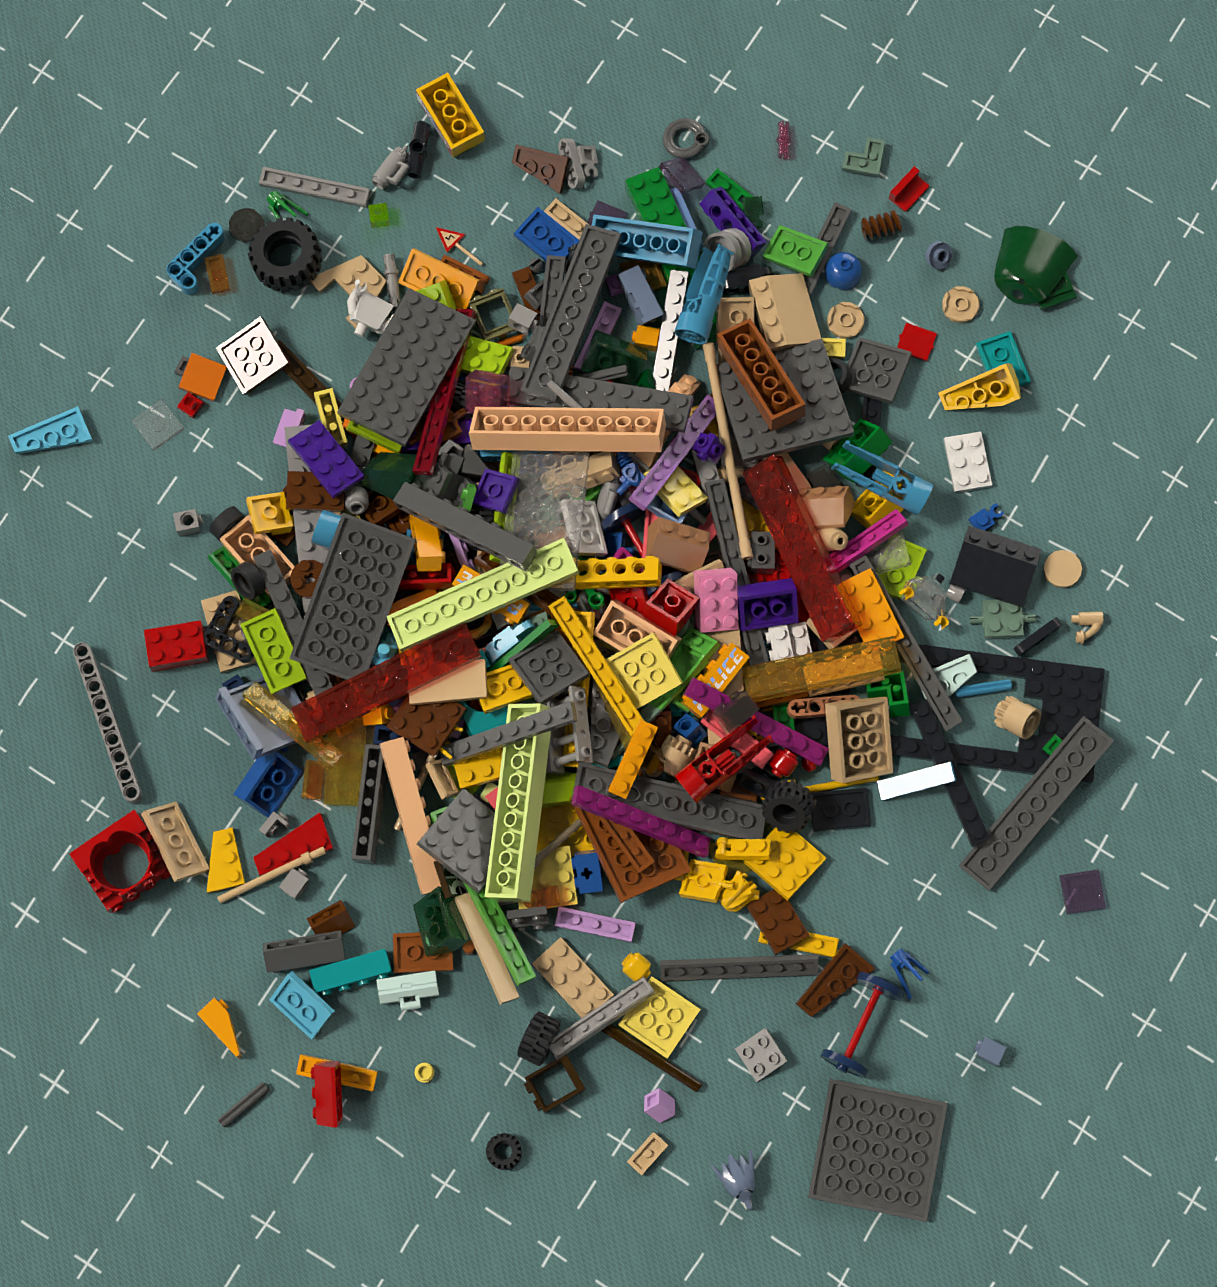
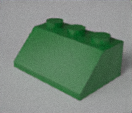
M860 419L853 426L854 436L841 439L823 458L824 462L830 467L838 463L863 475L873 464L846 450L842 445L849 440V444L880 456L892 443L881 427ZM834 469V470H835L837 473H839L844 479H847V480H849V481L855 483L853 480L847 478L845 475H843L842 473H840L839 471H837L836 469Z

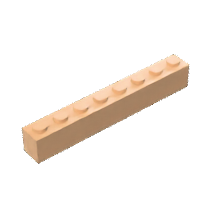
M401 737L380 743V749L420 893L426 894L440 890L442 887L434 866V861L436 860L416 845L428 831L429 827H431V821L429 816H425L424 813L426 804L424 797L419 795L418 790L421 789L419 779L414 777L413 771L416 768L413 759H409L408 752H410L408 740L404 741V738Z

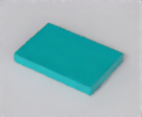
M1011 331L975 343L986 372L1009 363L1014 368L1019 381V387L1031 383Z

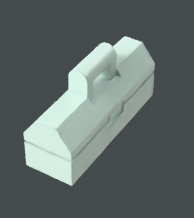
M436 971L376 980L380 1004L400 1002L401 1011L421 1008L420 998L439 996ZM415 997L416 1001L404 1002V998Z

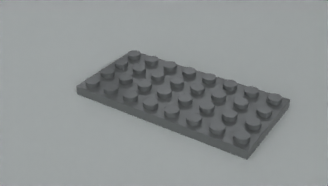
M409 288L338 409L337 414L406 447L476 324V320Z
M342 513L289 659L363 685L385 626L386 616L389 615L416 539Z

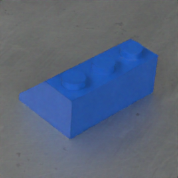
M275 751L256 759L233 795L269 818L273 811H277L303 771Z

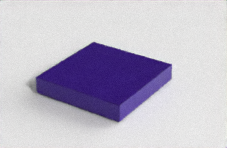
M485 468L472 504L506 514L520 479L516 476Z

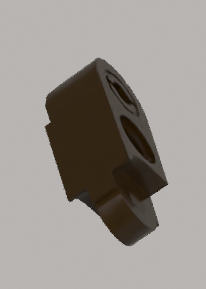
M654 739L640 768L647 775L658 777L664 770L665 757Z

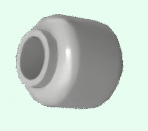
M359 486L346 490L344 493L345 509L351 514L365 512L369 506L367 491Z

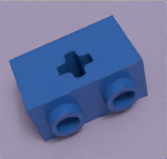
M595 850L575 852L574 858H571L572 868L577 871V877H574L575 888L579 889L580 894L603 891L601 863ZM585 868L591 871L590 876H587L584 872Z

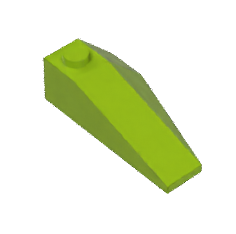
M565 772L561 775L546 773L542 808L571 804L569 798L573 793L576 773Z

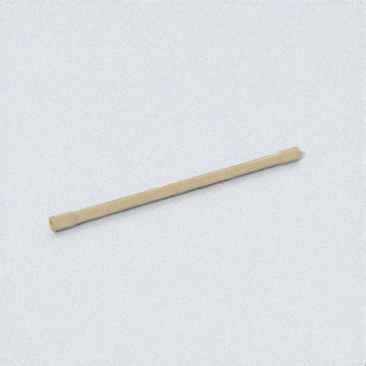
M706 343L703 345V350L709 372L721 443L726 447L723 454L738 530L742 560H749L753 558V553L747 532L716 364L717 358L714 343Z

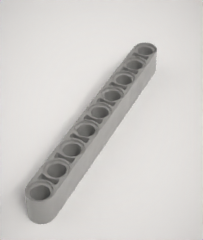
M78 643L73 649V654L122 795L130 804H137L142 800V790L96 658L88 644ZM87 649L88 652L85 656H79L81 650ZM88 667H94L91 674H85V670ZM100 684L98 691H91L93 685ZM100 702H106V706L103 709H97ZM112 719V724L109 727H104L105 720ZM112 737H118V742L114 745H111L110 739ZM123 754L125 756L124 760L119 763L116 762V757ZM125 772L131 773L128 780H122V775ZM131 790H137V795L134 798H128V793Z

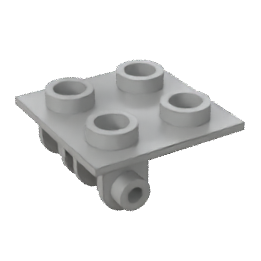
M766 1028L735 1048L756 1082L787 1062V1059Z

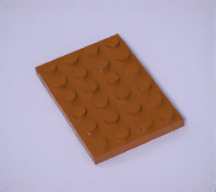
M639 769L637 775L644 777L641 769ZM573 806L620 903L690 873L691 870L680 848L633 830L655 861L643 871L637 873L599 817Z

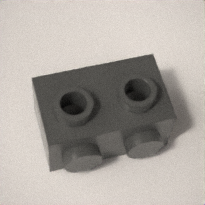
M752 531L749 540L751 542L753 558L747 560V567H751V574H774L775 532Z

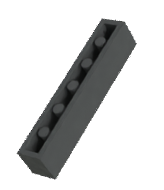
M365 744L351 857L356 863L376 864L387 774L380 745Z

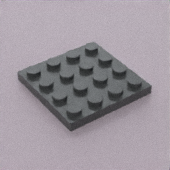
M463 788L416 845L478 894L487 881L495 813Z

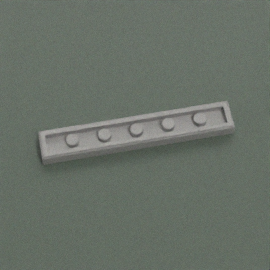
M263 167L259 180V186L367 208L371 193L369 188Z
M644 977L555 1036L549 1050L556 1060L560 1059L653 996L655 991Z

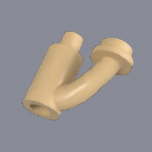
M1079 612L1078 615H1071V623H1079V626L1092 625L1085 633L1083 630L1076 632V643L1083 645L1084 640L1099 631L1101 625H1103V612Z

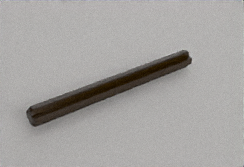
M610 1024L601 1030L693 1091L698 1092L702 1086L700 1081Z

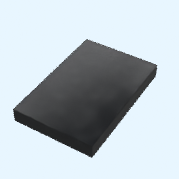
M867 788L811 792L813 799L817 801L811 814L813 832L871 827Z

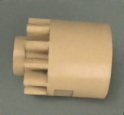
M1007 696L1005 701L999 702L994 712L995 717H997L994 720L996 726L1024 740L1029 739L1034 734L1041 719V711L1029 704H1024L1021 700L1012 696Z
M679 734L676 737L671 735L666 737L660 748L665 757L663 772L677 779L675 774L686 767L697 752L690 747L692 745L691 741Z

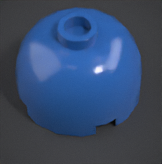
M840 252L829 259L825 268V277L831 287L845 291L854 288L859 283L862 275V266L855 255L848 252Z

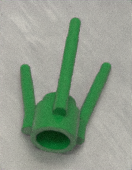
M277 190L271 192L266 199L270 204L268 208L273 212L275 218H280L276 209L280 210L282 208L286 209L293 217H297V214L286 203L308 216V212L290 201L284 194L281 195Z

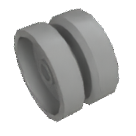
M728 228L713 233L704 242L703 247L712 252H715L718 244L734 252L733 256L731 255L728 272L745 266L750 259L751 244L744 232L737 228Z

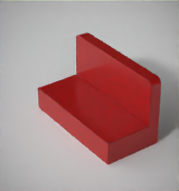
M915 166L889 194V200L904 212L929 188V184L919 177L920 170Z

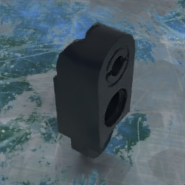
M757 263L729 271L723 294L734 295L738 293L739 295L749 292V280L774 275L770 266L761 268L760 264Z

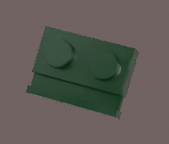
M1067 272L1053 291L1044 300L1037 302L1041 311L1076 299L1077 296L1073 291V286Z

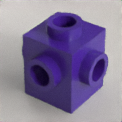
M702 432L692 447L700 460L715 464L718 463L726 448L719 441L718 436Z

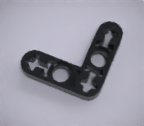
M227 596L222 600L203 634L204 643L209 648L241 663H249L254 657L250 646L226 635L240 610L239 601L234 596ZM228 604H234V607L228 608L227 606ZM220 618H226L225 625L217 626V621ZM215 636L220 641L219 644L214 640L210 641L209 637ZM232 642L233 647L228 651L224 650L225 643ZM239 649L243 652L247 651L248 655L242 656L239 652H237V650Z

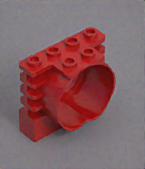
M135 810L69 853L109 913L119 912L124 908L123 905L125 903L135 901L140 897L141 892L153 889L157 885L156 882L160 879L165 880L171 876L149 829ZM128 843L135 844L142 848L148 857L149 865L147 871L135 885L125 889L117 888L106 880L103 873V861L108 855L118 854L123 845Z

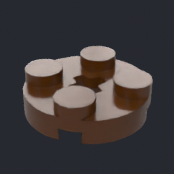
M302 560L293 568L290 580L296 594L306 599L312 598L323 564L315 560ZM310 574L313 575L315 581L307 584L305 577Z

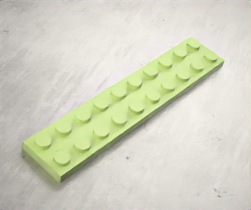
M562 538L537 549L538 553L526 572L506 563L386 616L400 651L403 652L579 574L565 539Z

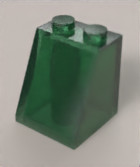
M380 452L376 457H372L368 466L365 465L361 472L364 475V479L360 484L394 500L404 482L414 483L417 475L412 470L417 455Z

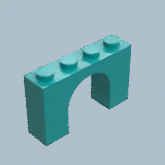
M484 649L459 660L485 659L486 669L492 667ZM466 700L456 701L468 710L461 720L465 719L468 725L465 729L469 737L506 724L508 706L484 714L482 711L473 709Z

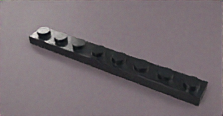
M928 700L910 705L909 710L934 765L952 762L956 781L944 784V787L971 847L989 841V834Z

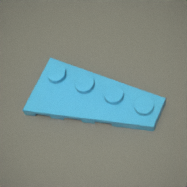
M78 406L8 435L16 454L93 441Z

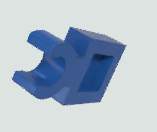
M996 503L991 506L989 512L983 508L971 516L968 521L973 527L986 531L995 525L993 519H1000L1004 512L1002 511L999 514L994 512V509L998 507Z

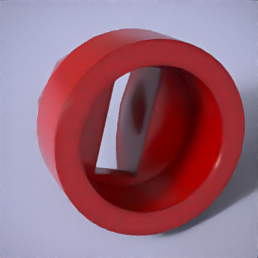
M801 759L804 770L811 772L816 769V764L806 759Z

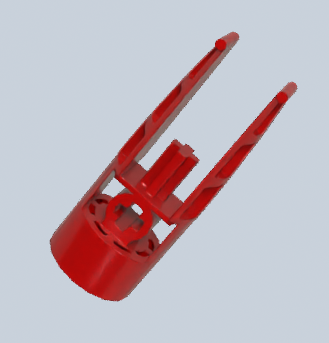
M752 715L750 721L739 726L726 737H723L719 742L675 774V777L696 804L731 778L770 742L774 743L772 736L768 735L734 760L735 756L727 748L759 722L755 715ZM708 768H710V770H711V772H712V773L709 774V775H708L707 772H706V770H707Z

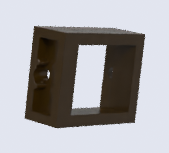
M566 1054L525 1077L526 1083H524L527 1092L534 1094L536 1100L533 1102L537 1110H542L544 1114L586 1091ZM562 1064L576 1089L546 1106L532 1081Z

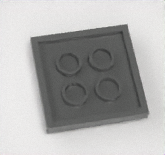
M858 337L847 364L852 371L853 378L850 387L846 391L893 404L912 357V352Z
M558 630L508 659L509 664L538 704L548 702L568 690L569 686H574L589 677V672Z

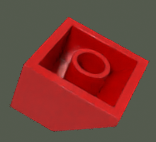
M667 578L646 602L643 616L676 636L687 623L699 601V597Z

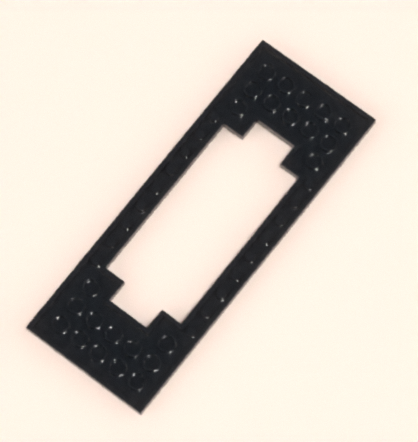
M807 629L813 660L799 663L805 685L803 668L868 652L861 636L852 635L834 650L830 651L812 630ZM895 643L878 650L881 660L906 663ZM919 644L932 667L942 666L970 654L977 673L1025 679L1023 698L1042 700L1038 736L1032 735L1026 740L1019 737L1017 752L947 743L957 765L1035 775L1050 757L1042 748L1054 734L1061 740H1064L1083 716L1099 728L1105 671L1103 668ZM850 688L809 697L808 694V698L849 695ZM804 704L805 706L803 708H797L796 705H794L793 710H795V712L798 713L800 709H805L806 713V704ZM810 704V709L813 712L820 711L818 704ZM826 716L794 719V729L796 732L825 747H829ZM890 735L892 756L932 761L923 739ZM1095 764L1081 781L1093 782Z

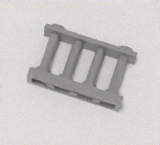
M569 686V696L559 700L553 698L543 704L552 708L572 701L575 703L577 722L572 723V734L561 737L560 728L551 730L546 773L564 774V764L575 760L581 763H593L585 688ZM574 741L576 752L563 756L562 745Z

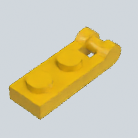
M719 837L717 839L718 849L716 850L715 857L719 860H770L772 842L771 839H727Z

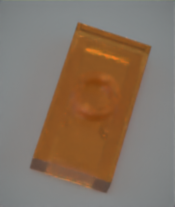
M223 254L204 258L212 295L231 291Z

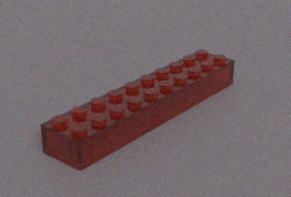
M773 454L743 472L742 474L821 641L832 643L862 626L861 619L784 458Z

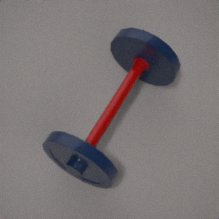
M630 503L607 516L602 521L601 527L605 533L615 532L625 527L642 557L643 543L631 523L642 516L646 509L643 511L634 503ZM676 571L661 577V585L667 578L671 581L680 579L684 576L682 571ZM646 587L649 599L659 587Z
M859 972L856 978L857 982L872 990V996L845 1054L841 1055L834 1051L823 1049L820 1057L843 1073L848 1072L857 1077L866 1078L868 1069L852 1060V1055L880 995L892 1000L901 1001L904 992L884 978Z

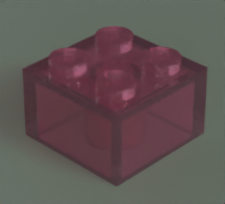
M477 369L471 372L466 377V413L474 414L475 407H509L510 376Z

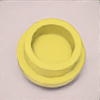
M428 1063L419 1064L415 1068L416 1079L422 1083L431 1081L434 1077V1068Z

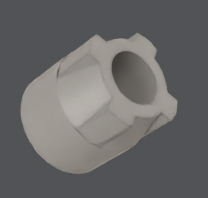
M951 584L946 597L960 603L965 589Z

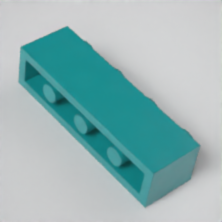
M386 949L309 970L314 991L321 997L331 995L334 990L346 991L351 989L352 985L364 986L369 984L370 980L389 978V975L393 974Z

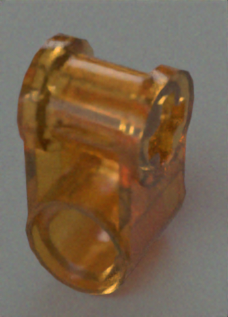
M558 885L532 890L531 894L533 897H537V901L534 902L533 906H530L529 902H523L527 908L561 905Z

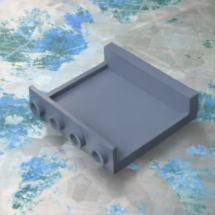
M264 677L231 690L222 687L218 689L215 697L219 707L253 760L312 737L317 727L316 721L307 712L305 704L298 698L294 687L290 686L272 695Z

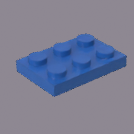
M539 207L514 232V237L544 261H546L547 255L564 256L567 258L569 256L568 247L579 243L578 238Z

